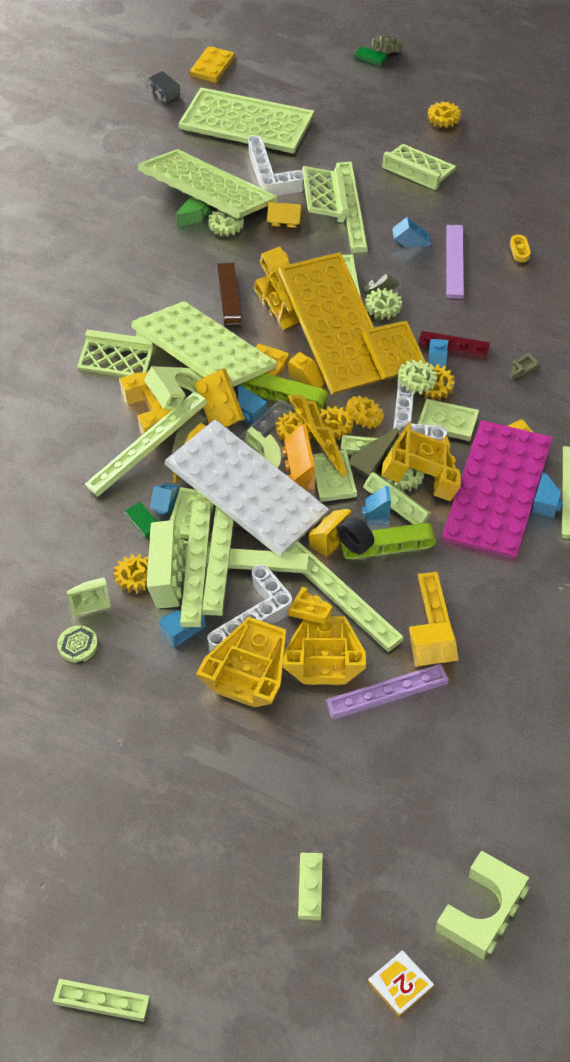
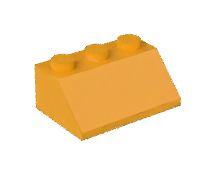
M302 424L284 439L285 446L281 447L283 458L286 457L284 466L285 471H289L287 476L304 490L312 491L315 490V465L307 426Z

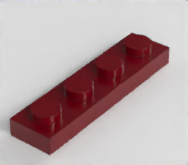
M421 331L418 341L419 348L430 350L431 339L448 340L447 353L487 359L490 342Z

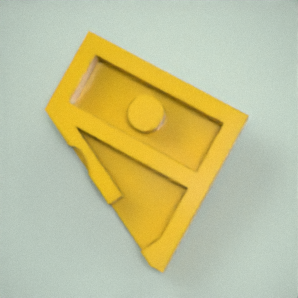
M303 586L288 609V616L326 624L333 613L332 605L322 601L316 594L312 596L308 593V589Z

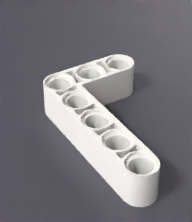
M257 135L249 137V155L261 189L276 196L305 191L302 170L273 174L262 138Z
M398 382L394 429H399V436L408 422L411 423L414 398L412 390L406 391V386L401 387V382ZM411 424V430L439 441L444 436H447V430L443 426Z
M257 565L252 569L253 586L263 597L264 601L210 632L208 635L210 652L248 617L273 625L288 616V609L292 604V596L265 565Z

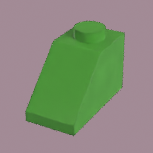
M190 196L176 213L177 226L181 227L203 222L210 215L211 207L205 202Z

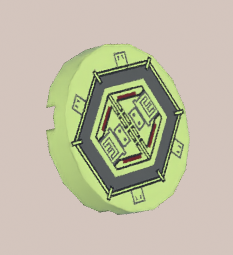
M73 626L61 633L57 646L60 655L66 661L78 663V661L82 660L83 662L87 661L95 655L98 649V640L95 632L90 628Z

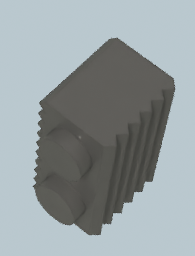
M164 71L148 78L149 91L154 92L160 100L162 99L168 103L181 96L180 85Z

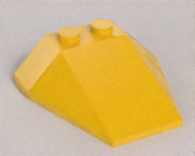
M330 616L326 624L303 619L284 650L283 668L303 684L345 685L366 669V652L345 616Z
M248 617L204 658L196 676L216 694L251 707L272 704L281 686L286 629Z

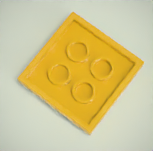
M407 320L367 329L361 333L382 380L398 377V371L402 364L405 365L406 361L412 363V360L415 359L416 362L422 360L423 364L426 363Z

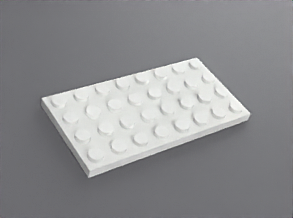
M216 419L165 460V465L279 557L288 551L329 511L325 505Z

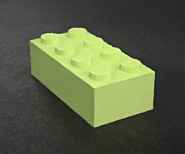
M174 520L151 523L147 588L157 609L179 607L180 598H183L181 582H184V573L181 568L185 566L182 551L186 549L185 540L181 539L180 528L176 527Z

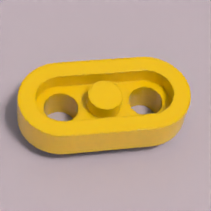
M523 235L512 236L510 248L513 258L518 262L528 261L531 251L526 237Z

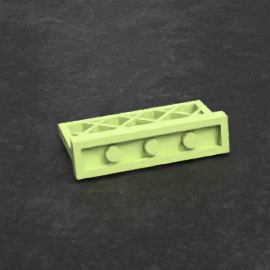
M405 144L400 145L391 153L385 152L382 162V168L433 190H437L439 183L456 169L455 165Z
M303 166L302 171L308 212L337 217V222L343 223L348 213L342 168L335 167L334 171ZM323 175L330 176V179H326ZM318 189H321V190H322L323 192H325V193L322 194L321 192L318 191ZM311 193H314V194H315L316 196H318V197L315 198L314 196L311 195ZM326 196H330L333 200H329ZM322 199L327 204L324 205L319 200ZM315 203L320 208L312 207V205Z
M87 329L85 334L86 341L77 369L120 377L134 374L133 370L139 366L143 368V372H148L152 355H155L156 346L155 343L143 337ZM89 345L98 347V349L91 353L88 351ZM107 348H113L115 350L109 355H106V353L104 352V350H106ZM125 350L132 353L124 358L121 355V352ZM101 352L104 357L96 361L93 356ZM141 353L148 354L147 357L142 360H140L137 356ZM118 355L121 360L113 364L110 359ZM135 357L138 362L129 366L127 361ZM90 358L94 362L89 366L83 365L84 361ZM105 361L109 362L110 366H108L107 368H101L99 366ZM123 363L127 367L123 371L116 369V367Z

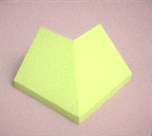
M104 577L84 582L67 591L73 617L111 607L107 583Z

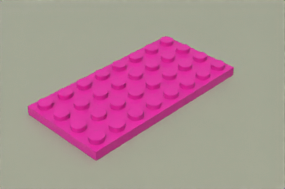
M481 420L441 541L516 560L553 437Z

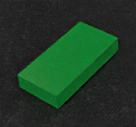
M360 46L354 54V58L382 66L387 59V54Z
M141 502L125 510V515L145 539L150 536L151 523L157 522V520Z

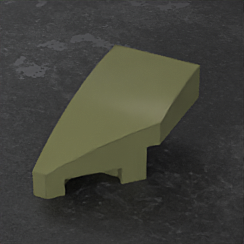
M385 274L377 282L371 280L363 288V291L365 293H371L372 290L377 292V288L381 291L384 288L387 291L394 290L399 286L398 280Z
M527 353L518 360H513L510 377L512 380L523 377L540 368V365L530 353Z

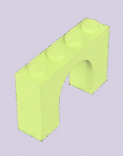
M151 366L144 381L163 409H179L185 397V393L180 387L198 393L194 383L204 377L191 368Z
M481 851L470 868L469 878L490 889L497 896L500 903L499 911L492 917L476 919L448 904L437 921L436 932L484 960L487 953L491 955L498 943L495 941L497 936H503L508 927L506 921L509 916H515L519 908L517 904L519 899H525L530 887L527 886L528 876Z

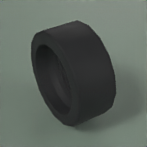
M350 516L338 526L339 538L353 553L363 554L374 544L372 531L361 519Z

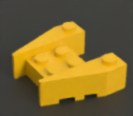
M279 246L261 254L260 264L267 276L255 280L254 290L263 305L270 307V314L276 316L278 324L285 330L300 324V321L278 272L280 266L290 264L287 253L283 252Z
M148 372L134 373L119 378L121 393L127 405L145 400L150 410L149 412L137 415L142 435L173 410L163 409L144 380Z
M408 422L382 464V477L398 483L408 468L434 476L433 495L448 501L452 500L459 490L461 483V473L455 467L454 463L456 460L454 456H451L449 450L451 446L447 436H444L439 441L411 430L410 422Z

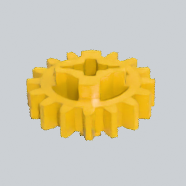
M441 101V104L435 102V105H431V108H428V119H430V123L434 122V126L439 125L440 128L442 126L448 128V125L453 127L461 119V110H459V106H455V103L449 104V101L447 103Z
M437 364L433 370L437 372V381L434 388L429 389L428 393L423 390L420 395L425 394V399L431 397V400L438 398L441 401L442 396L448 398V393L452 394L455 382L454 375H451V370L446 371V366L439 368V364Z
M360 395L358 397L353 396L352 399L348 400L345 410H347L346 415L351 416L350 420H355V424H361L363 428L365 426L369 429L372 426L376 428L381 424L384 417L383 409L378 408L379 404H374V400H368L366 396L365 398H362Z
M327 406V410L321 409L320 415L322 421H324V426L331 428L334 438L340 440L341 436L347 435V433L351 434L353 420H350L351 416L346 415L347 411L344 412V407L337 409V406H334V409H331L330 406Z
M289 411L288 415L282 414L283 418L278 417L275 428L276 435H279V440L285 439L304 424L296 412L292 413V411ZM307 429V431H308V436H309V438L312 439L313 436L311 435V433H310L309 430Z
M131 554L129 559L124 556L123 562L118 560V566H114L113 573L116 586H120L122 591L127 588L128 593H131L132 590L138 593L139 589L146 591L148 557L146 556L142 559L141 554L137 557Z

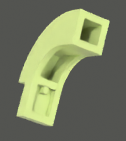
M253 427L248 429L245 442L279 469L281 452L276 440L271 435L264 438L262 433L256 431Z

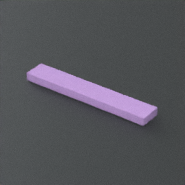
M446 225V298L463 299V225Z
M437 664L326 699V705L332 719L335 720L446 685L449 679L442 665Z

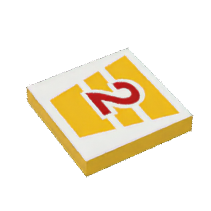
M403 950L368 979L371 987L398 1017H401L434 988L431 980Z

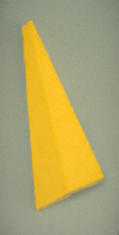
M289 395L288 399L294 411L302 422L306 424L307 429L337 472L344 478L347 471L331 428L324 426L316 402L306 401L305 396Z

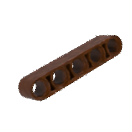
M234 262L218 263L224 326L241 325Z

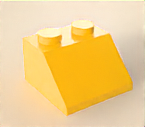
M268 202L267 222L275 227L287 224L289 228H297V225H301L304 206L301 204Z
M336 510L325 516L321 523L310 531L308 535L309 547L327 558L341 544L337 529L341 523L351 516V510Z
M449 621L409 627L415 667L459 660L456 640Z

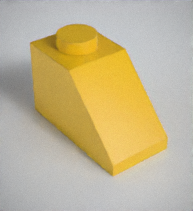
M298 352L288 362L289 377L297 382L319 388L326 384L321 370L310 357Z

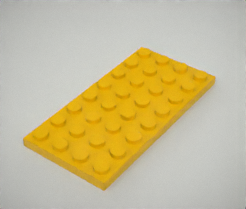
M341 252L280 266L278 272L331 395L383 381L361 334L364 330L374 328Z

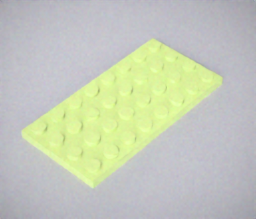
M201 87L178 126L182 130L247 144L249 137L257 135L262 138L266 148L295 153L314 117V111Z
M179 149L138 163L137 170L144 172L145 175L152 176L157 181L164 182L172 188H177L182 193L189 194L194 199L201 200L209 206H214L219 211L226 212L236 219H240L268 206V202L277 201L276 195Z
M185 301L132 321L131 324L134 330L202 377L226 368L233 387L277 368L275 360Z

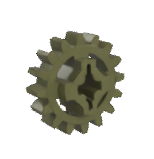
M386 34L372 37L371 45L377 48L379 52L391 54L402 51L403 44L396 37Z

